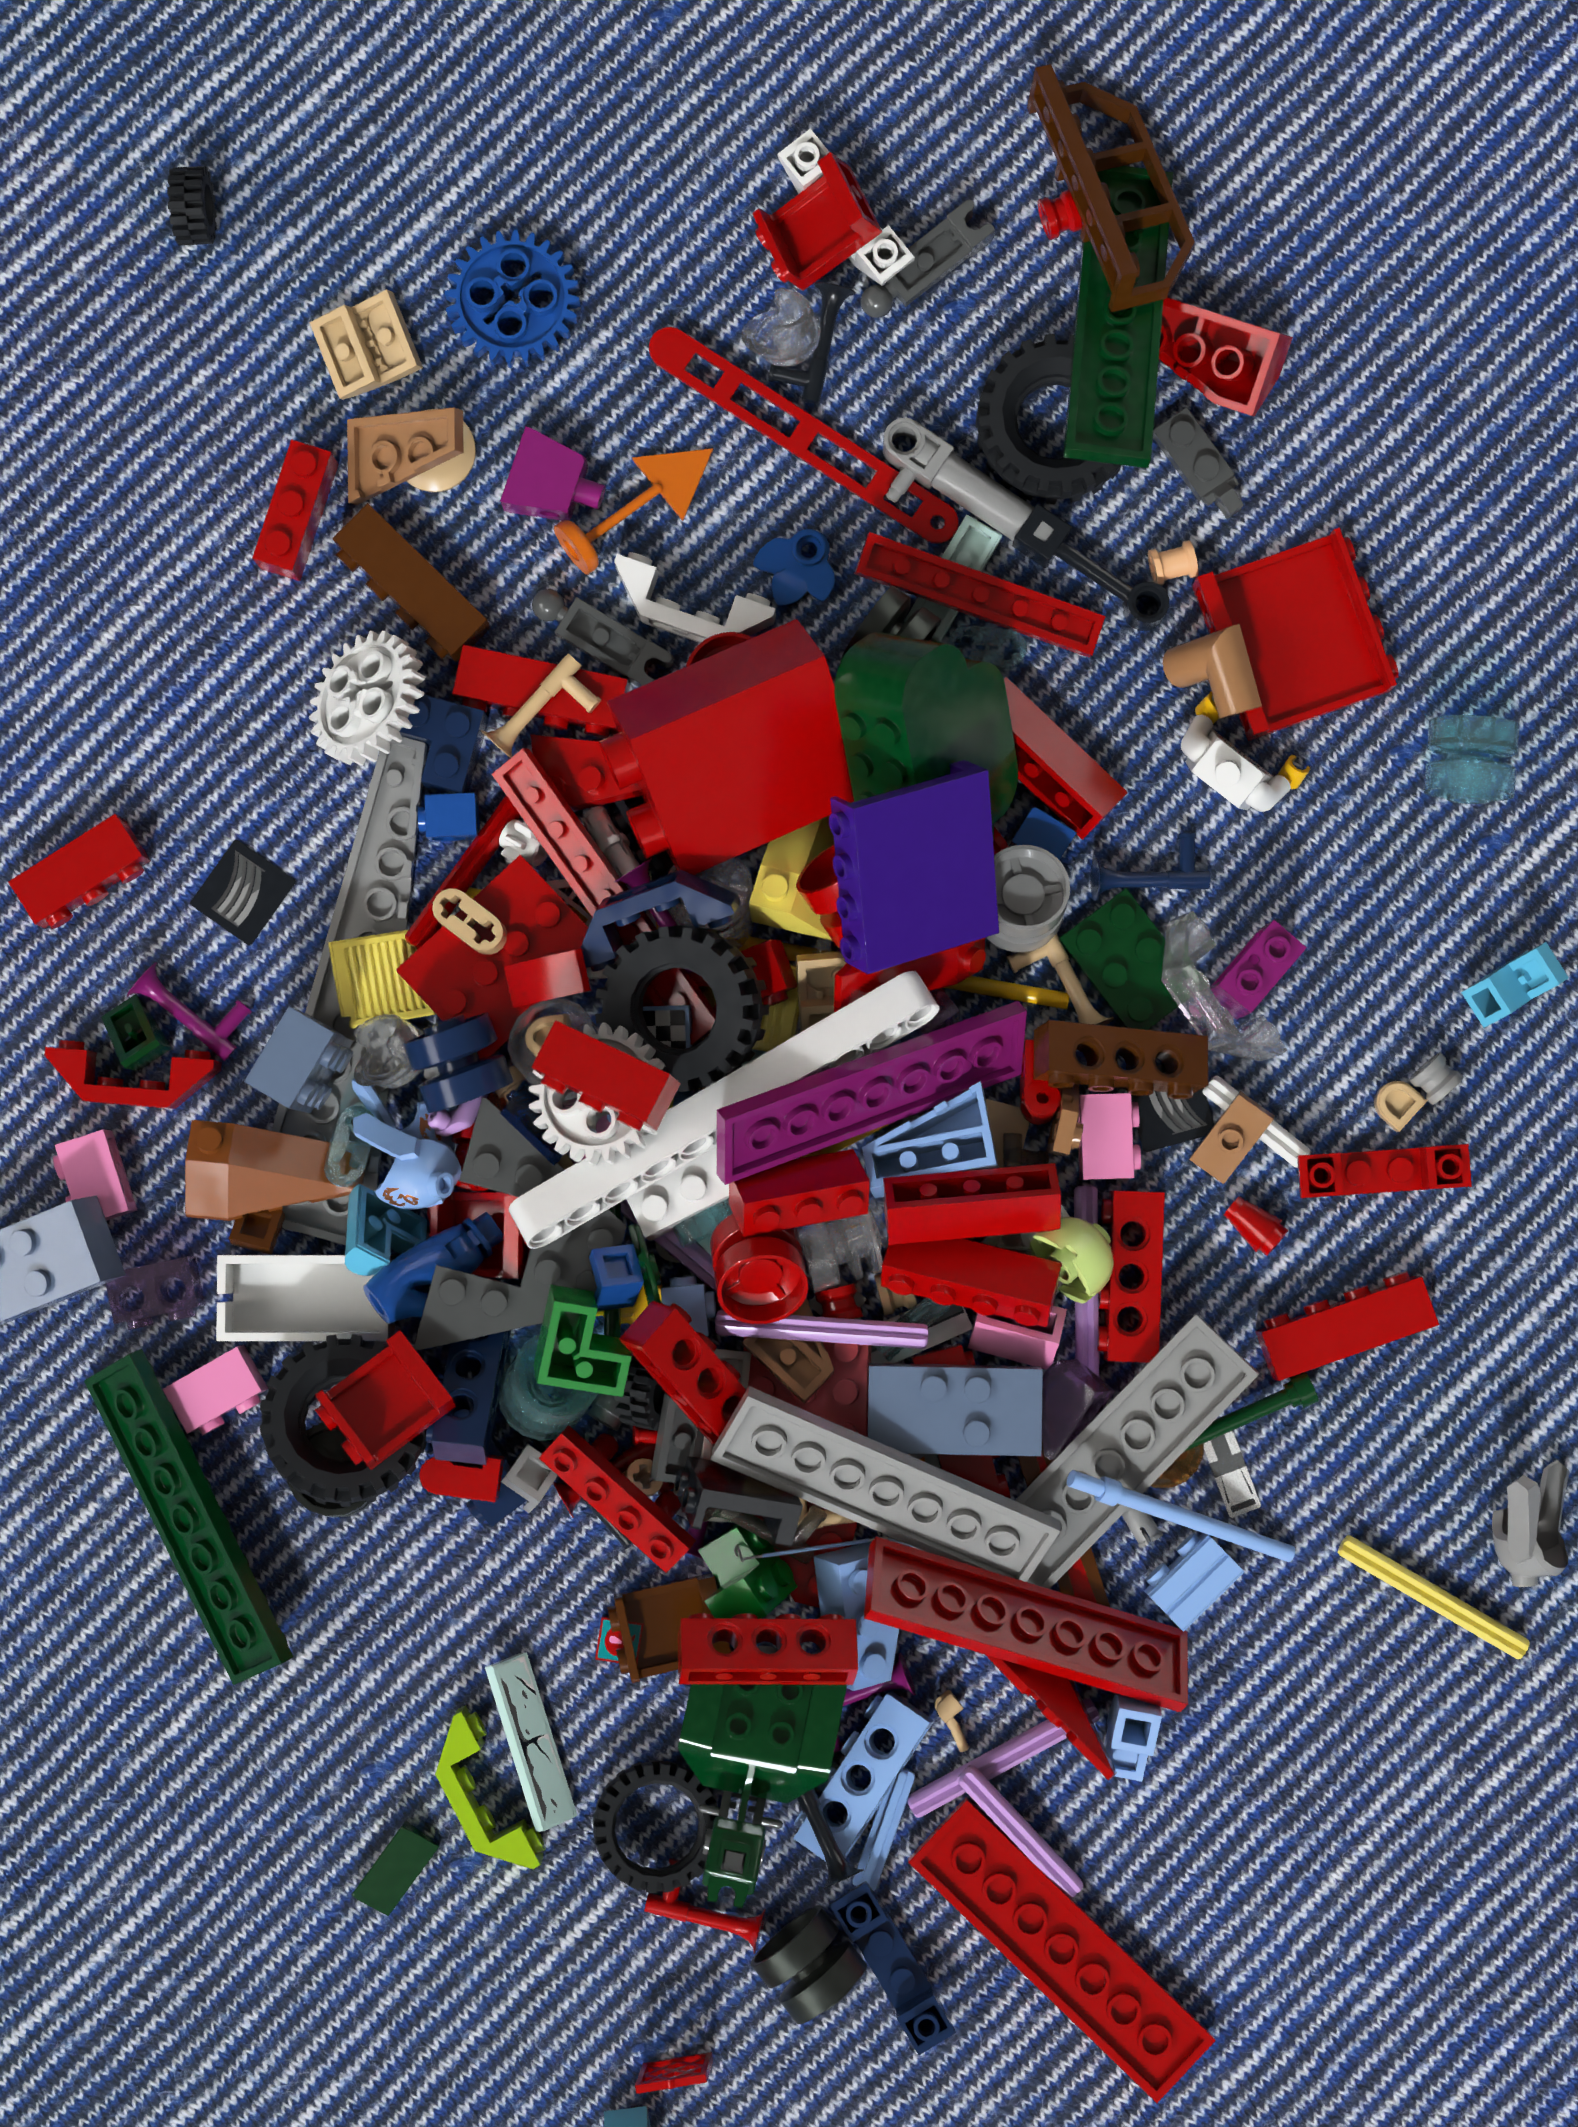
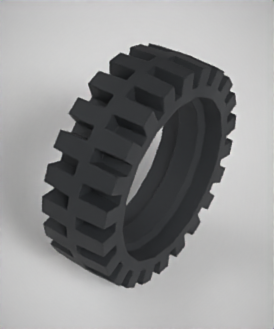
M649 1760V1762L636 1763L627 1770L619 1772L616 1775L617 1777L609 1781L604 1788V1792L599 1796L593 1817V1834L596 1848L606 1867L621 1882L634 1889L644 1890L648 1893H657V1891L671 1892L677 1887L681 1886L683 1888L691 1884L690 1881L695 1877L699 1878L704 1873L707 1855L702 1854L706 1831L707 1828L713 1829L714 1820L718 1816L701 1813L698 1807L701 1804L718 1807L710 1789L703 1786L694 1772L669 1761ZM654 1783L672 1785L686 1793L695 1806L699 1821L697 1838L689 1853L676 1864L660 1869L642 1867L629 1860L620 1849L615 1834L617 1813L624 1800L638 1788Z

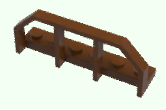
M1051 64L1036 67L1027 109L1029 114L1038 113L1057 159L1056 180L1066 181L1083 222L1080 238L1083 243L1091 241L1112 292L1109 302L1111 312L1167 299L1191 255L1195 241L1137 106L1086 82L1065 86L1063 80L1057 79ZM1080 102L1126 123L1135 143L1093 153L1091 148H1086L1081 137L1080 119L1076 113H1071L1069 105ZM1143 161L1161 205L1115 216L1110 206L1111 198L1108 186L1105 182H1100L1097 172ZM1169 222L1180 248L1176 259L1163 281L1133 288L1135 280L1140 274V266L1136 254L1128 249L1125 242V232Z

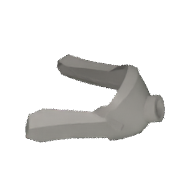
M1558 1460L1550 1463L1543 1469L1540 1489L1537 1482L1525 1475L1507 1486L1508 1509L1504 1508L1493 1512L1492 1533L1495 1552L1500 1564L1511 1574L1512 1586L1538 1585V1577L1558 1576L1568 1565V1555L1564 1540L1560 1535V1526L1570 1471Z

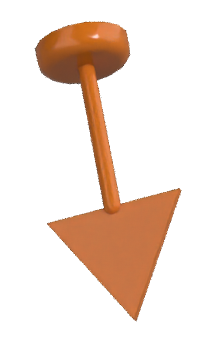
M713 448L632 457L633 462L653 486L586 534L574 522L569 520H563L554 526L555 535L572 562L584 574L589 575L599 564L598 554L592 542L658 494H661L680 519L684 521Z

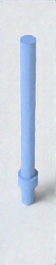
M1072 1470L1067 1477L1068 1487L1094 1495L1095 1500L1110 1506H1115L1118 1503L1286 1562H1290L1294 1558L1295 1547L1124 1488L1122 1483L1106 1476L1098 1479Z

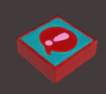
M602 1615L595 1660L619 1663L616 1649L624 1647L621 1631L612 1632L609 1616ZM628 1621L636 1662L638 1663L644 1623Z

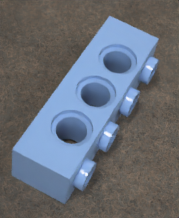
M893 1691L887 1693L884 1698L879 1695L875 1697L864 1714V1717L869 1719V1722L862 1733L859 1734L854 1731L841 1750V1753L846 1757L838 1770L831 1767L828 1780L817 1787V1789L823 1792L819 1798L820 1808L845 1859L898 1778L901 1769H904L935 1721ZM880 1728L889 1730L894 1736V1747L888 1753L881 1752L874 1744V1735ZM855 1765L865 1766L871 1774V1782L865 1789L856 1787L851 1780V1770ZM832 1801L841 1802L847 1809V1820L842 1825L833 1823L828 1817L827 1809ZM801 1811L794 1822V1825L799 1830L793 1839L826 1862L807 1816Z

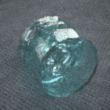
M539 1334L524 1344L504 1374L499 1394V1404L502 1414L512 1428L525 1437L543 1441L556 1439L568 1425L574 1429L599 1393L537 1384L533 1364Z

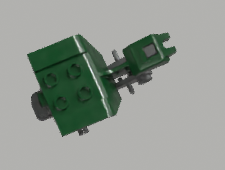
M758 1646L762 1652L767 1654L778 1651L774 1647ZM691 1684L678 1750L703 1786L723 1790L720 1807L701 1804L698 1807L701 1813L718 1816L714 1820L713 1829L707 1828L702 1854L707 1855L702 1878L703 1885L708 1886L707 1901L717 1902L719 1890L722 1887L729 1886L735 1892L733 1906L743 1908L747 1895L754 1893L759 1867L762 1866L767 1841L765 1840L766 1828L764 1826L780 1829L783 1826L780 1820L763 1817L766 1799L789 1803L828 1780L847 1685ZM731 1797L741 1798L736 1820L727 1818L729 1808H736V1802H731ZM748 1800L756 1802L755 1806L749 1805L748 1812L754 1813L752 1823L744 1822Z

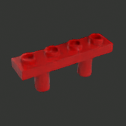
M568 1425L539 1459L667 1573L696 1542L687 1531L673 1520V1517L681 1508L678 1496L674 1492L666 1490L653 1502L609 1462L619 1449V1445L614 1437L605 1433L600 1434L590 1445Z

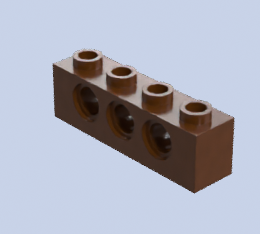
M1048 1020L1034 1030L1033 1080L1048 1081V1086L1054 1088L1073 1087L1074 1084L1088 1085L1090 1091L1108 1092L1116 1087L1127 1088L1128 1094L1136 1096L1151 1095L1154 1091L1167 1092V1097L1171 1099H1189L1193 1097V1093L1208 1086V1036ZM1076 1050L1085 1055L1087 1066L1082 1065L1077 1060ZM1116 1054L1125 1060L1126 1070L1117 1064ZM1155 1058L1163 1062L1165 1074L1157 1068Z

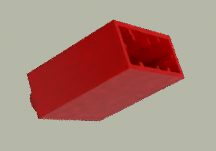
M798 619L606 701L618 733L599 741V745L614 781L620 790L638 782L645 803L626 811V814L646 858L667 851L678 871L683 870L695 875L831 815V797L837 796L850 803L854 802L835 702L833 679L825 655Z

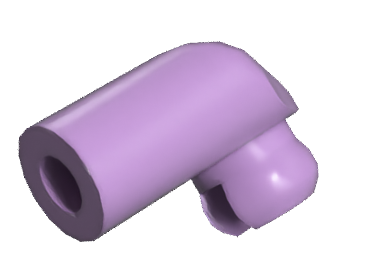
M488 1094L459 1104L458 1108L449 1112L444 1109L430 1113L427 1118L429 1127L435 1129V1134L445 1137L471 1127L476 1120L482 1097L487 1099Z

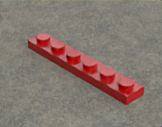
M871 532L867 534L854 572L855 575L889 587L895 586L905 593L1088 658L1093 656L1105 619L1104 615Z

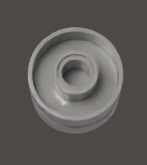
M1033 845L1011 846L994 855L999 933L986 938L997 947L1007 951L1030 952L1043 947L1057 934L1070 896V881L1063 864L1049 851Z

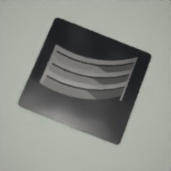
M234 840L190 904L250 946L296 881L239 840Z
M1164 1064L1157 1065L1159 1071L1165 1074ZM1203 1089L1193 1093V1097L1189 1099H1171L1167 1097V1092L1158 1091L1145 1096L1131 1095V1102H1138L1139 1127H1137L1144 1152L1206 1136L1214 1126L1207 1097L1203 1094Z

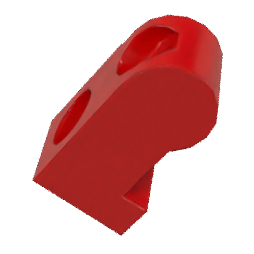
M1025 1039L1022 1072L1020 1075V1110L1023 1117L1030 1123L1036 1125L1046 1124L1055 1116L1060 1106L1061 1094L1058 1088L1048 1086V1081L1033 1080L1034 1040Z
M488 1454L487 1465L482 1466L436 1460L435 1456H433L421 1466L419 1472L420 1482L428 1492L433 1494L496 1502L499 1499L505 1457Z

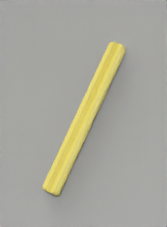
M1347 1535L1340 1544L1338 1554L1512 1657L1521 1659L1528 1650L1530 1641L1353 1536Z

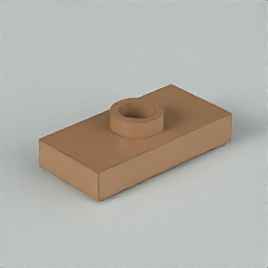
M1240 1091L1193 1152L1189 1160L1224 1184L1274 1120L1275 1115Z

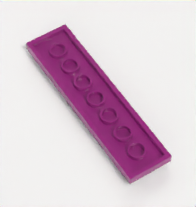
M1015 1001L717 1109V1176L726 1185L928 1110L944 1101L948 1102L968 1091L969 1087L980 1081L984 1089L1021 1075L1027 1010L1019 1001Z

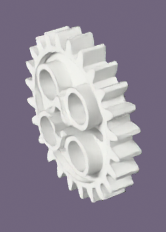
M369 631L367 639L361 635L356 636L354 647L344 643V655L342 657L336 654L332 655L334 666L332 669L323 668L322 672L326 679L324 682L316 683L314 686L321 691L320 695L310 700V703L317 707V710L309 716L311 721L317 723L311 730V734L319 737L316 744L325 749V754L348 765L355 762L362 766L366 758L376 762L379 750L389 754L390 741L392 739L401 743L402 737L399 731L402 727L411 729L412 724L408 717L410 714H416L420 711L418 707L413 705L414 700L424 696V692L416 688L417 685L425 680V676L417 672L423 663L415 658L417 651L408 646V642L386 631H382L380 635L374 631Z
M602 1023L598 1034H596L590 1025H584V1034L660 1070L665 1067V1064L659 1058L651 1059L656 1050L650 1044L642 1046L644 1039L637 1033L632 1034L628 1038V1030L619 1025L613 1034L611 1027L606 1023ZM533 1069L532 1073L542 1080L543 1076ZM542 1084L529 1087L530 1092L539 1096V1100L529 1104V1109L535 1113H542L533 1122L534 1125L539 1129H547L542 1138L549 1144L556 1142L554 1150L562 1155L570 1150V1158L575 1162L579 1163L585 1155L587 1162L596 1166L600 1154H602L606 1162L614 1164L615 1151H619L629 1159L631 1158L630 1144L635 1143L644 1149L646 1144L641 1135L644 1132L653 1135L658 1133V1131L645 1125L642 1126L640 1131L624 1125L616 1120L619 1113L605 1107L603 1112L599 1113L578 1102L581 1096L578 1093L576 1103L571 1108L563 1110L562 1105L565 1096L568 1093L574 1092L568 1088L565 1094L562 1095ZM604 1115H611L609 1128L604 1132L597 1133L596 1124L598 1120Z

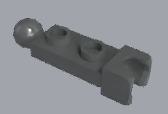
M972 200L963 202L947 215V219L943 220L908 248L915 257L913 262L888 280L884 286L873 285L862 293L860 303L864 313L873 318H881L887 315L892 309L893 299L896 296L907 307L969 257H973L987 246L995 236L994 226L988 223L979 229L969 228L966 223L972 219L974 202Z
M553 589L541 590L533 598L532 610L536 617L545 622L554 620L560 622L554 632L556 636L628 679L629 682L637 687L654 681L646 674V669L650 665L659 664L665 668H671L674 664L675 658L671 653L650 640L639 636L578 597L575 598L570 608L565 606L562 595Z

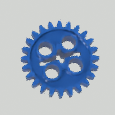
M518 230L513 231L510 241H505L502 233L496 231V243L492 245L486 238L480 237L482 250L477 252L474 248L467 246L466 250L470 260L468 262L461 259L455 260L456 267L461 274H448L447 277L449 283L456 288L445 291L446 300L455 303L446 308L448 318H458L451 324L454 333L465 332L461 338L464 347H468L476 342L474 353L477 358H480L489 351L491 365H495L501 356H505L508 368L513 367L515 357H521L524 365L529 367L530 355L534 353L540 360L545 361V347L549 346L556 352L560 350L556 339L557 336L570 339L571 334L565 323H578L577 315L569 310L581 307L580 298L570 295L580 290L578 280H568L574 274L572 264L561 266L565 259L564 253L560 250L550 255L552 246L548 239L539 247L536 246L535 233L532 232L525 242L520 240ZM519 263L525 266V270L517 277H509L504 274L507 266ZM536 274L541 275V278L539 280H534L533 282H531L532 277H534ZM487 290L494 294L491 302L485 305L473 302L475 295L480 291ZM546 293L553 297L552 302L546 307L539 308L532 304V300L538 294ZM511 294L515 298L519 296L521 301L517 304L511 300L506 302L505 297ZM495 316L490 324L484 322L486 318ZM514 320L522 324L520 331L515 335H505L501 332L502 326L508 321Z

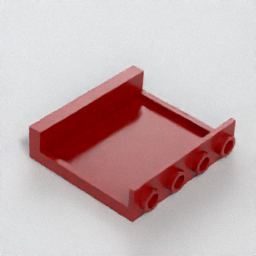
M1340 527L1334 529L1330 535L1217 575L1210 572L1198 576L1192 584L1209 634L1240 624L1262 704L1261 707L1238 714L1248 741L1388 693L1397 685L1395 679L1399 677L1396 662L1391 654L1386 655L1381 642L1384 639L1382 623L1377 615L1372 616L1367 603V600L1370 599L1368 585L1363 576H1357L1353 561L1356 560L1353 544L1349 537L1343 538Z

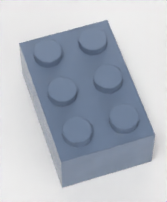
M289 1006L244 1082L289 1109L311 1114L314 1107L320 1110L332 1091L328 1083L336 1071L342 1073L349 1064L354 1051L349 1049L353 1040L314 1017Z

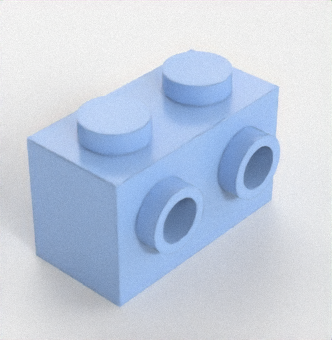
M695 1275L669 1278L670 1286L661 1288L662 1304L670 1306L672 1303L679 1305L691 1316L692 1321L689 1323L696 1332L709 1336L711 1333L709 1318H714L717 1314L715 1292L707 1291L705 1283H697Z

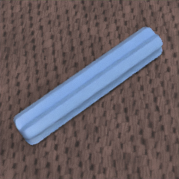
M906 1768L901 1769L898 1778L876 1811L857 1865V1869H864V1871L855 1874L852 1879L853 1885L856 1887L866 1881L873 1891L877 1889L916 1778L915 1773Z

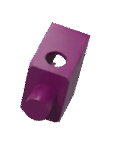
M525 426L500 502L503 510L509 513L570 521L576 503L599 509L606 485L585 479L588 463L583 455Z

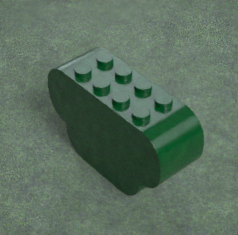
M882 632L867 635L846 652L839 665L835 679V702L854 802L949 775L950 763L966 760L988 770L994 841L993 823L999 820L1008 810L1014 798L1018 782V763L1005 682L1000 670L992 663L964 658L961 651L950 644Z

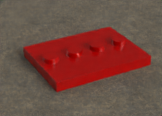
M521 855L473 898L474 901L497 917L506 928L507 941L498 953L483 955L442 926L396 969L397 973L442 1021L463 1014L466 1019L482 1013H489L498 1039L491 1045L478 1051L479 1058L493 1056L552 1001L547 1000L513 1008L504 966L580 949L589 928ZM462 910L455 914L462 921L468 916ZM477 922L473 925L472 929L481 937L478 942L479 944L483 940H488L489 942L494 940L495 935L492 933L493 924L488 929Z

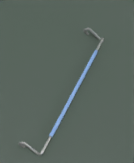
M882 1533L883 1537L880 1538L888 1540V1537H886L885 1534ZM874 1538L765 1553L744 1558L738 1545L735 1546L734 1552L736 1556L739 1553L741 1562H744V1560L754 1558H767L869 1543Z

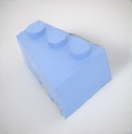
M981 1081L972 1085L968 1091L950 1101L938 1104L933 1107L934 1110L916 1120L908 1121L862 1147L866 1172L870 1180L869 1189L874 1198L884 1197L883 1178L999 1168Z
M888 1538V1540L913 1547L909 1544ZM871 1542L814 1556L821 1616L839 1614L844 1616V1619H856L858 1672L854 1684L847 1685V1688L852 1691L891 1681L899 1633L898 1628L864 1619L868 1556Z

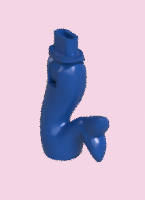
M487 1212L473 1221L466 1218L462 1221V1224L454 1225L431 1236L393 1259L389 1265L383 1267L363 1286L365 1295L376 1312L388 1324L410 1317H422L428 1293L417 1291L415 1288L431 1284L435 1266L440 1265L471 1274L482 1264L484 1258H488L493 1254L491 1248L503 1241L504 1234Z

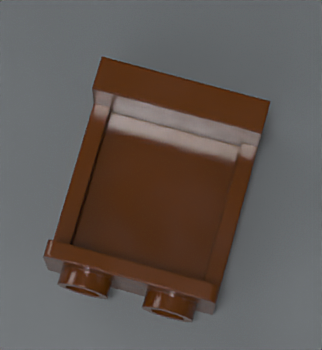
M712 1573L614 1594L615 1605L607 1607L612 1632L621 1631L624 1644L623 1648L616 1649L621 1675L630 1673L631 1682L635 1683L640 1682V1679L678 1670V1631L681 1618H688L690 1615L698 1613L712 1615L704 1602L717 1590L715 1576ZM628 1621L644 1623L638 1663L636 1662ZM719 1641L713 1644V1647L718 1652L724 1654L731 1653L728 1642Z

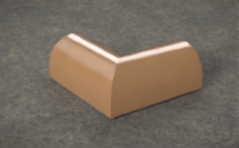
M1240 624L1168 649L1164 654L1163 670L1172 685L1184 688L1209 680L1219 719L1231 717L1262 706Z

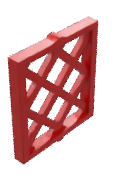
M712 2052L643 2063L635 2083L636 2094L706 2083L713 2064Z

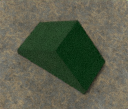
M137 994L101 1017L118 1059L126 1069L139 1071L173 1048Z

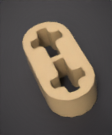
M449 888L441 891L433 901L432 911L439 923L475 951L483 955H492L498 953L504 947L507 941L505 926L497 917L464 892ZM461 900L459 907L468 915L466 919L462 921L455 915H450L446 919L448 911L444 908L449 901L456 904ZM476 922L486 929L490 928L492 924L494 925L492 933L495 935V938L492 942L483 940L480 944L478 943L481 937L472 929Z

